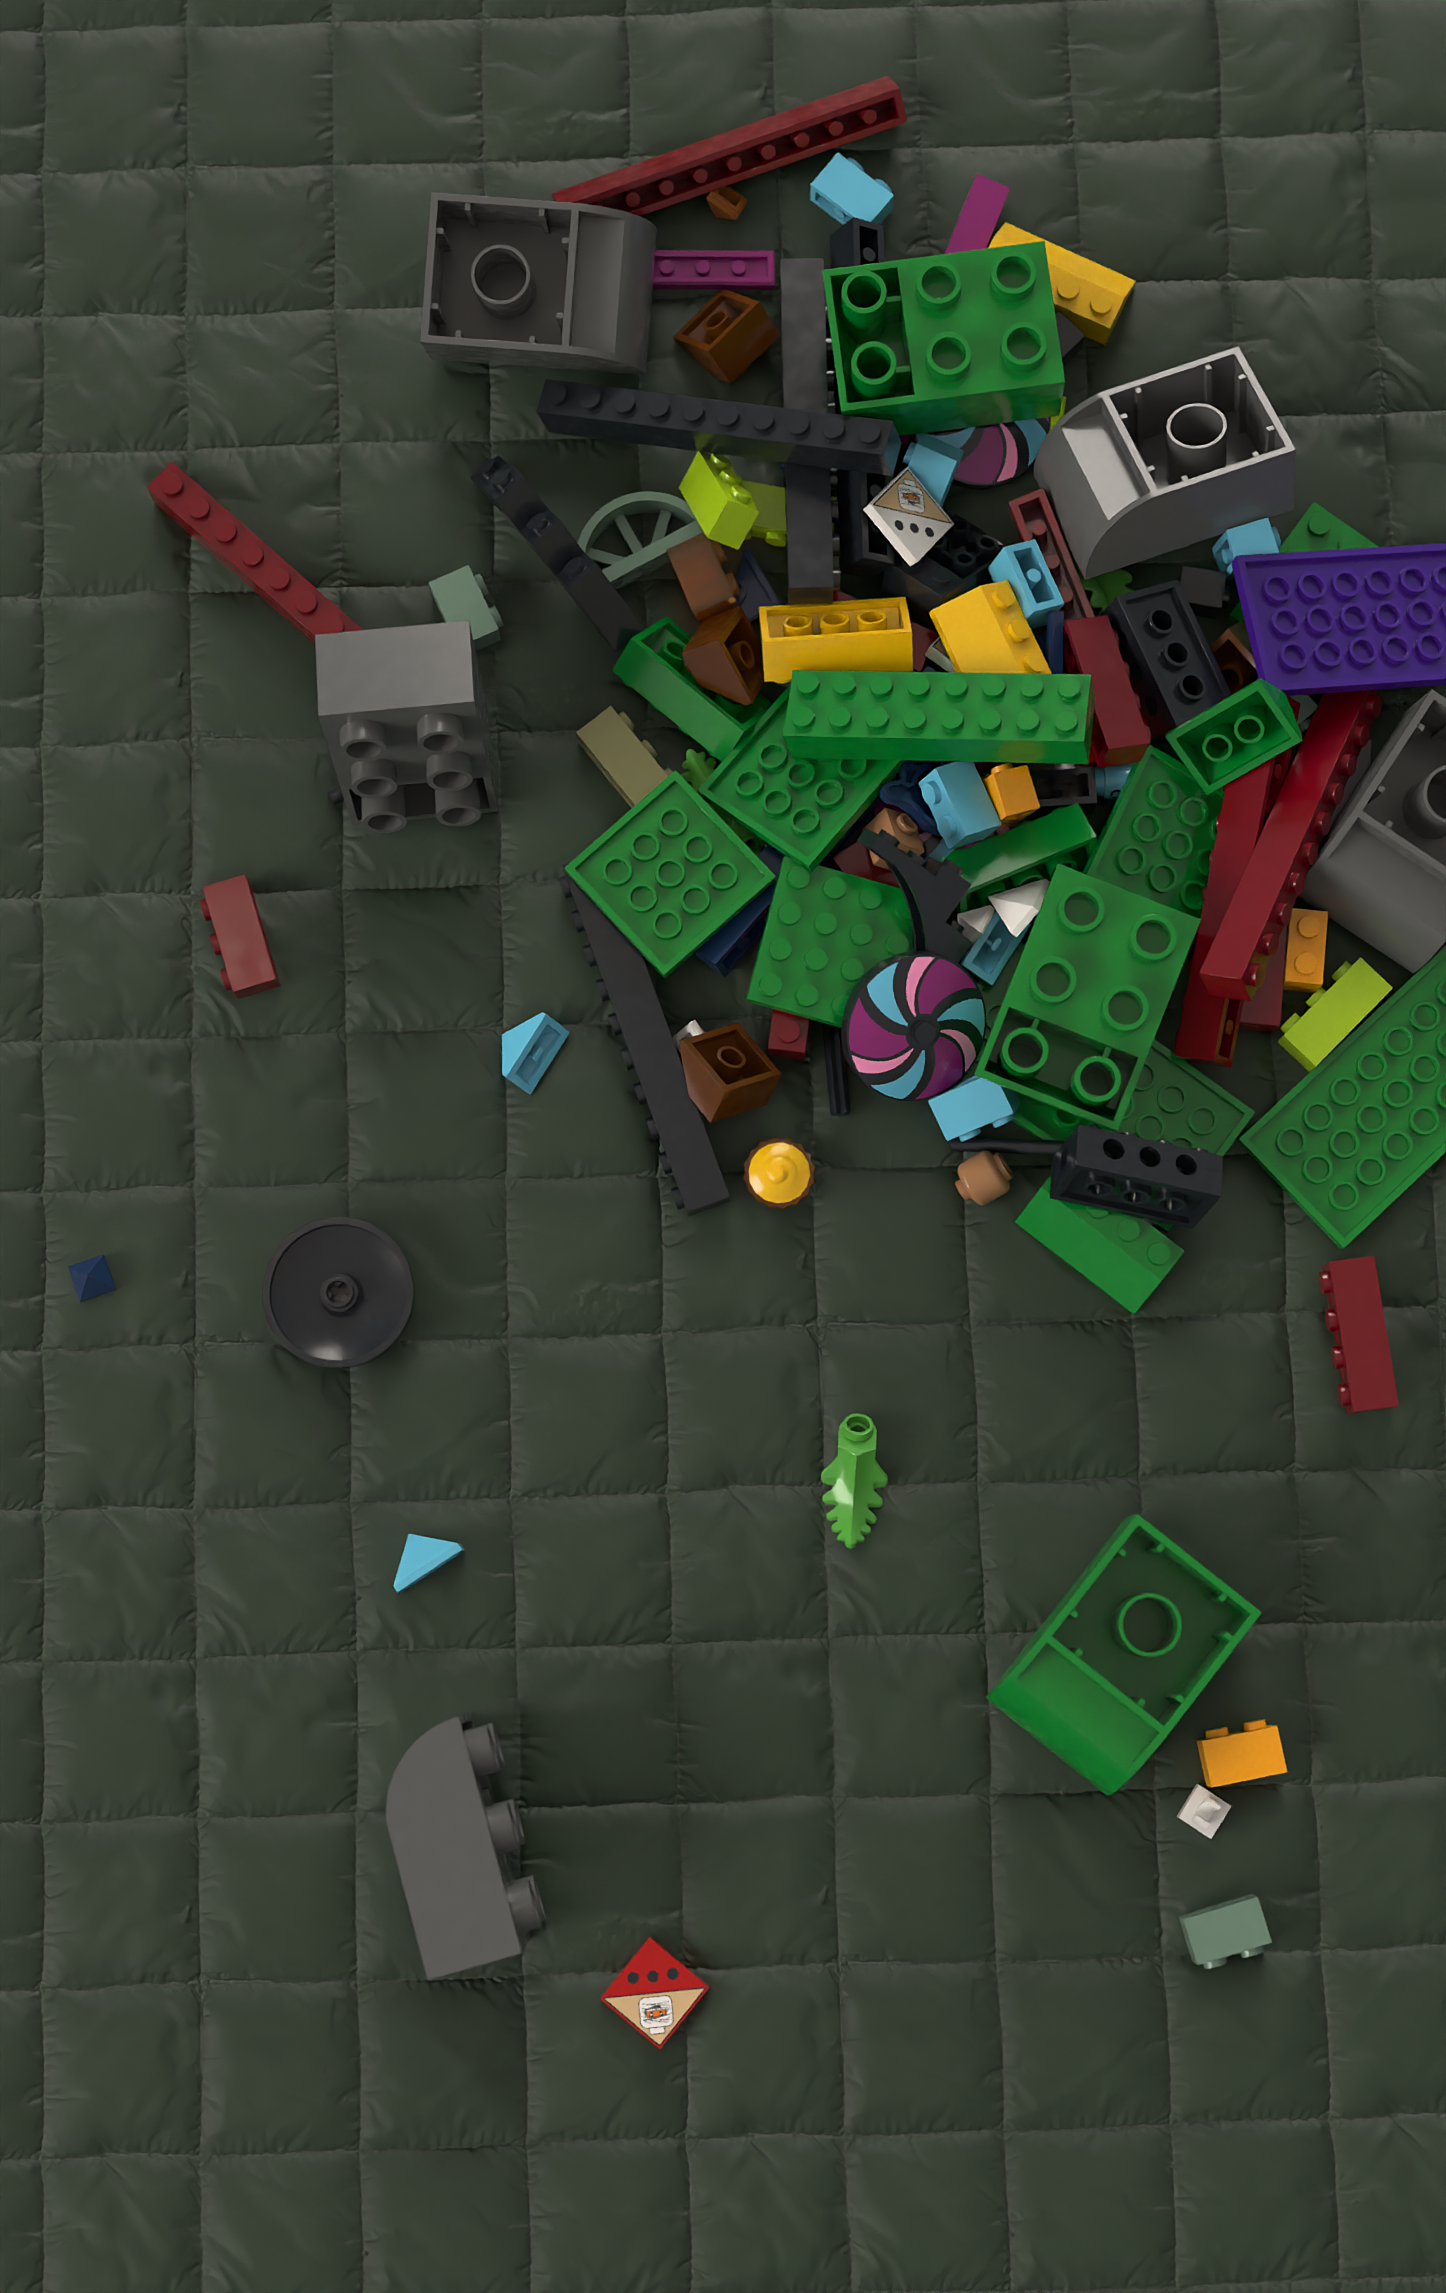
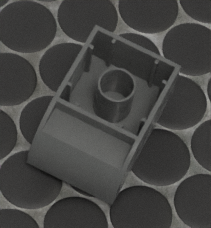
M431 192L420 342L430 359L646 375L657 228L645 218L602 206Z
M1238 346L1099 392L1083 401L1063 416L1045 437L1035 459L1034 477L1040 489H1044L1057 524L1086 580L1224 534L1227 529L1294 510L1296 449Z
M469 621L315 635L318 716L352 825L362 824L365 829L376 833H391L404 828L407 820L437 818L440 823L448 826H466L478 821L481 813L498 812L488 710Z
M1432 689L1408 708L1330 827L1328 834L1321 841L1315 864L1310 866L1305 877L1304 890L1301 895H1298L1299 898L1317 910L1328 911L1329 918L1412 973H1415L1424 966L1446 942V698Z
M472 1713L446 1720L424 1733L415 1741L399 1762L393 1774L387 1796L386 1822L428 1980L521 1954L531 1940L530 1931L541 1928V1922L546 1921L544 1906L535 1876L530 1875L516 1879L509 1852L519 1850L520 1845L525 1844L523 1827L516 1803L513 1798L495 1803L488 1774L505 1768L494 1723L475 1727Z

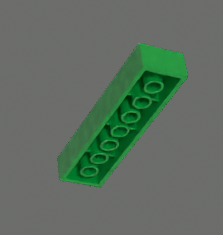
M793 670L783 737L791 758L1089 764L1095 693L1091 674Z

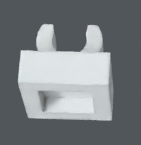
M1196 1784L1176 1817L1212 1839L1230 1810L1231 1805L1199 1784Z

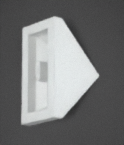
M1047 879L1038 880L988 896V899L1008 930L1015 937L1020 935L1040 910L1050 884Z

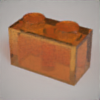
M701 533L666 549L691 610L699 624H702L706 618L739 607L735 595L741 593L733 573L725 574L721 563L726 561L727 558L719 542H712L711 539L706 537L705 533Z

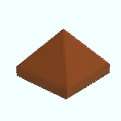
M728 185L711 191L706 198L715 218L732 220L738 218L748 202L745 197Z

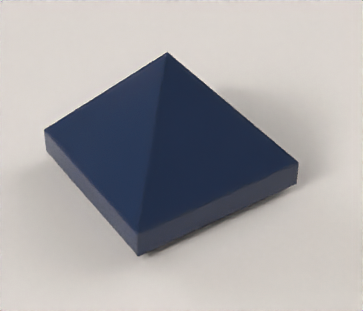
M105 1254L68 1266L80 1302L116 1290Z

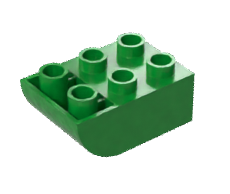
M1045 241L822 270L842 415L893 421L898 435H915L1059 416L1065 387V377Z
M1058 864L991 1029L974 1076L1117 1132L1201 919Z
M1140 1515L1127 1516L985 1698L1106 1796H1109L1122 1787L1159 1747L1262 1612Z

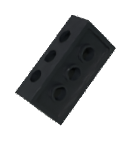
M1178 579L1118 595L1099 615H1108L1112 629H1116L1118 633L1119 651L1122 660L1128 663L1130 670L1129 681L1132 690L1139 696L1140 707L1158 746L1169 743L1165 737L1166 733L1232 695Z
M1078 1124L1052 1158L1050 1199L1193 1229L1222 1197L1223 1156L1209 1153L1202 1148L1189 1149L1173 1145L1165 1140L1153 1141L1139 1138L1135 1134L1128 1132L1116 1133L1102 1130L1096 1125Z

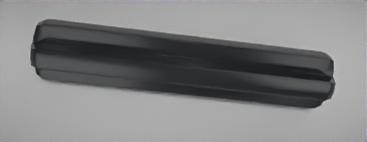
M822 1023L830 1114L835 1117L846 1116L850 1114V1099L846 1058L841 1041V1028Z

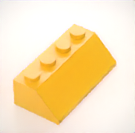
M1005 222L993 237L988 248L1045 241L1055 314L1060 311L1085 334V337L1105 345L1136 281Z
M1008 580L978 586L929 612L956 673L1052 674Z
M906 597L832 602V604H793L759 607L765 682L788 683L791 681L793 670L913 671L912 628Z

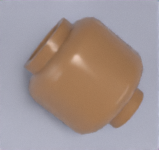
M983 1150L959 1165L958 1175L960 1179L955 1182V1185L965 1201L972 1198L978 1205L985 1206L1009 1191V1180L1013 1178V1174L999 1152L993 1154L988 1150Z

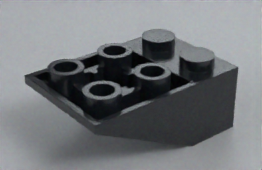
M957 514L950 517L954 525L917 563L910 567L903 557L897 553L894 555V564L884 571L881 595L885 598L906 597L909 614L935 631L937 630L929 612L978 586L985 585L991 578L988 567L1003 547H1006L1005 544Z
M1015 763V767L1027 765L1040 805L1039 809L1025 818L1043 817L1050 814L1056 808L1068 807L1077 802L1084 814H1093L1097 805L1094 763L1087 766L1083 764Z

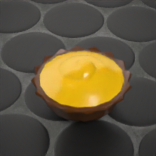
M774 1136L769 1141H760L757 1148L750 1150L749 1158L743 1163L745 1172L742 1178L747 1183V1192L754 1195L756 1202L764 1203L769 1209L774 1207L785 1209L790 1205H798L802 1198L809 1196L810 1187L815 1183L813 1175L816 1167L812 1164V1155L804 1150L802 1144L794 1143L789 1137L779 1139Z

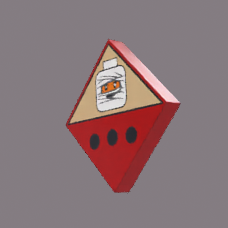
M649 1936L600 1999L656 2047L661 2049L709 1989V1985Z

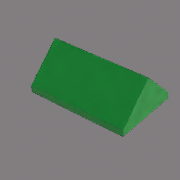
M1262 678L1171 730L1165 736L1206 795L1284 752L1303 739L1286 693Z

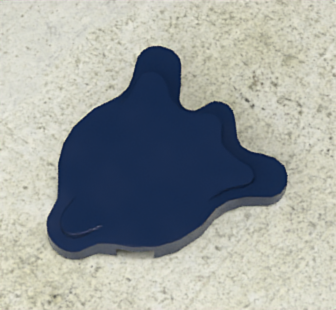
M905 760L898 772L897 781L887 782L880 788V798L886 804L895 805L904 810L911 820L923 831L941 836L929 805L923 799L922 790L918 783L932 770L948 763L946 761H919L920 765L913 761Z

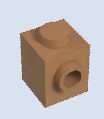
M885 808L862 829L864 831L867 828L879 834L881 829L885 830L900 841L897 848L905 854L909 850L919 856L924 852L917 830L918 826L907 813ZM869 850L873 865L889 869L884 860Z

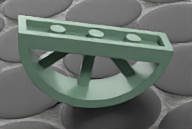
M646 491L630 493L604 505L585 525L578 544L594 562L609 566L603 569L602 572L617 591L711 541V539L706 537L686 501L670 494ZM638 513H660L651 544L642 548L625 517ZM671 516L687 524L665 536ZM613 523L616 524L632 552L626 558L592 548L601 533Z

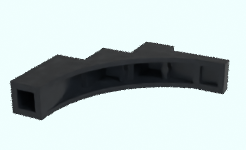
M499 455L481 463L476 473L470 477L471 480L533 549L602 638L617 652L631 638L642 632L645 628L599 566L585 554L562 521L548 509L524 475L513 465H508Z
M865 828L857 841L884 860L895 876L909 911L913 935V951L936 953L958 964L973 943L962 935L965 928L949 917L971 886L969 882L961 877L964 870L947 858L941 863L931 857L926 861L911 850L905 854L897 848L900 841L885 830L881 829L879 834Z

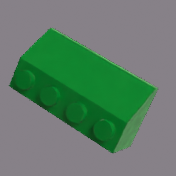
M665 616L631 638L612 671L622 679L625 685L635 689L647 699L654 709L662 712L677 724L683 733L690 735L700 743L708 754L723 762L772 706V703L762 694L758 693L752 704L743 705L698 685L693 674L686 669L681 654L692 637Z
M1077 802L1068 807L1056 808L1050 814L1034 821L1022 822L1016 828L1000 835L988 836L982 842L968 848L952 851L948 856L941 858V863L947 858L964 870L961 877L971 884L966 894L956 906V914L989 905L993 906L988 896L1042 879H1047L1050 882L1058 864L1083 873L1093 850L1097 847V838Z
M1050 1176L1014 1223L1134 1315L1185 1251L1143 1218L1050 1199Z

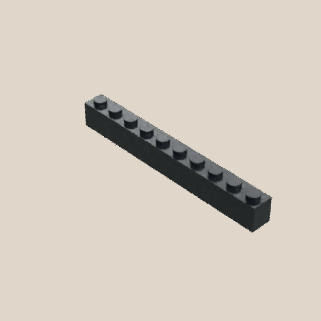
M852 217L831 234V269L885 262L884 225ZM833 355L835 414L842 415ZM837 469L840 573L872 579L894 564L893 545L863 510L892 481L891 476Z
M824 258L780 259L779 284L783 408L835 414V401L828 402V391H834V369H827V359H833L831 337H826V327L830 326L827 305H825V289L822 274ZM784 462L788 604H832L833 590H840V567H833V556H839V534H832V523H838V500H831V490H837V469Z
M550 379L545 380L536 410L549 433L893 476L902 443L894 422L889 420Z
M569 863L563 864L562 868L565 876L558 879L565 899L573 897L577 910L571 912L577 932L585 931L589 944L583 946L588 963L590 967L597 965L602 979L595 982L603 1002L610 1000L614 1013L608 1015L614 1035L622 1034L626 1048L620 1051L627 1070L635 1069L639 1082L633 1084L640 1105L647 1103L652 1117L645 1119L652 1140L660 1138L664 1152L658 1154L665 1175L672 1173L677 1187L671 1188L678 1210L685 1208L689 1217L730 1202V1195L698 1107L689 1097L684 1069L643 956L565 872L564 868Z

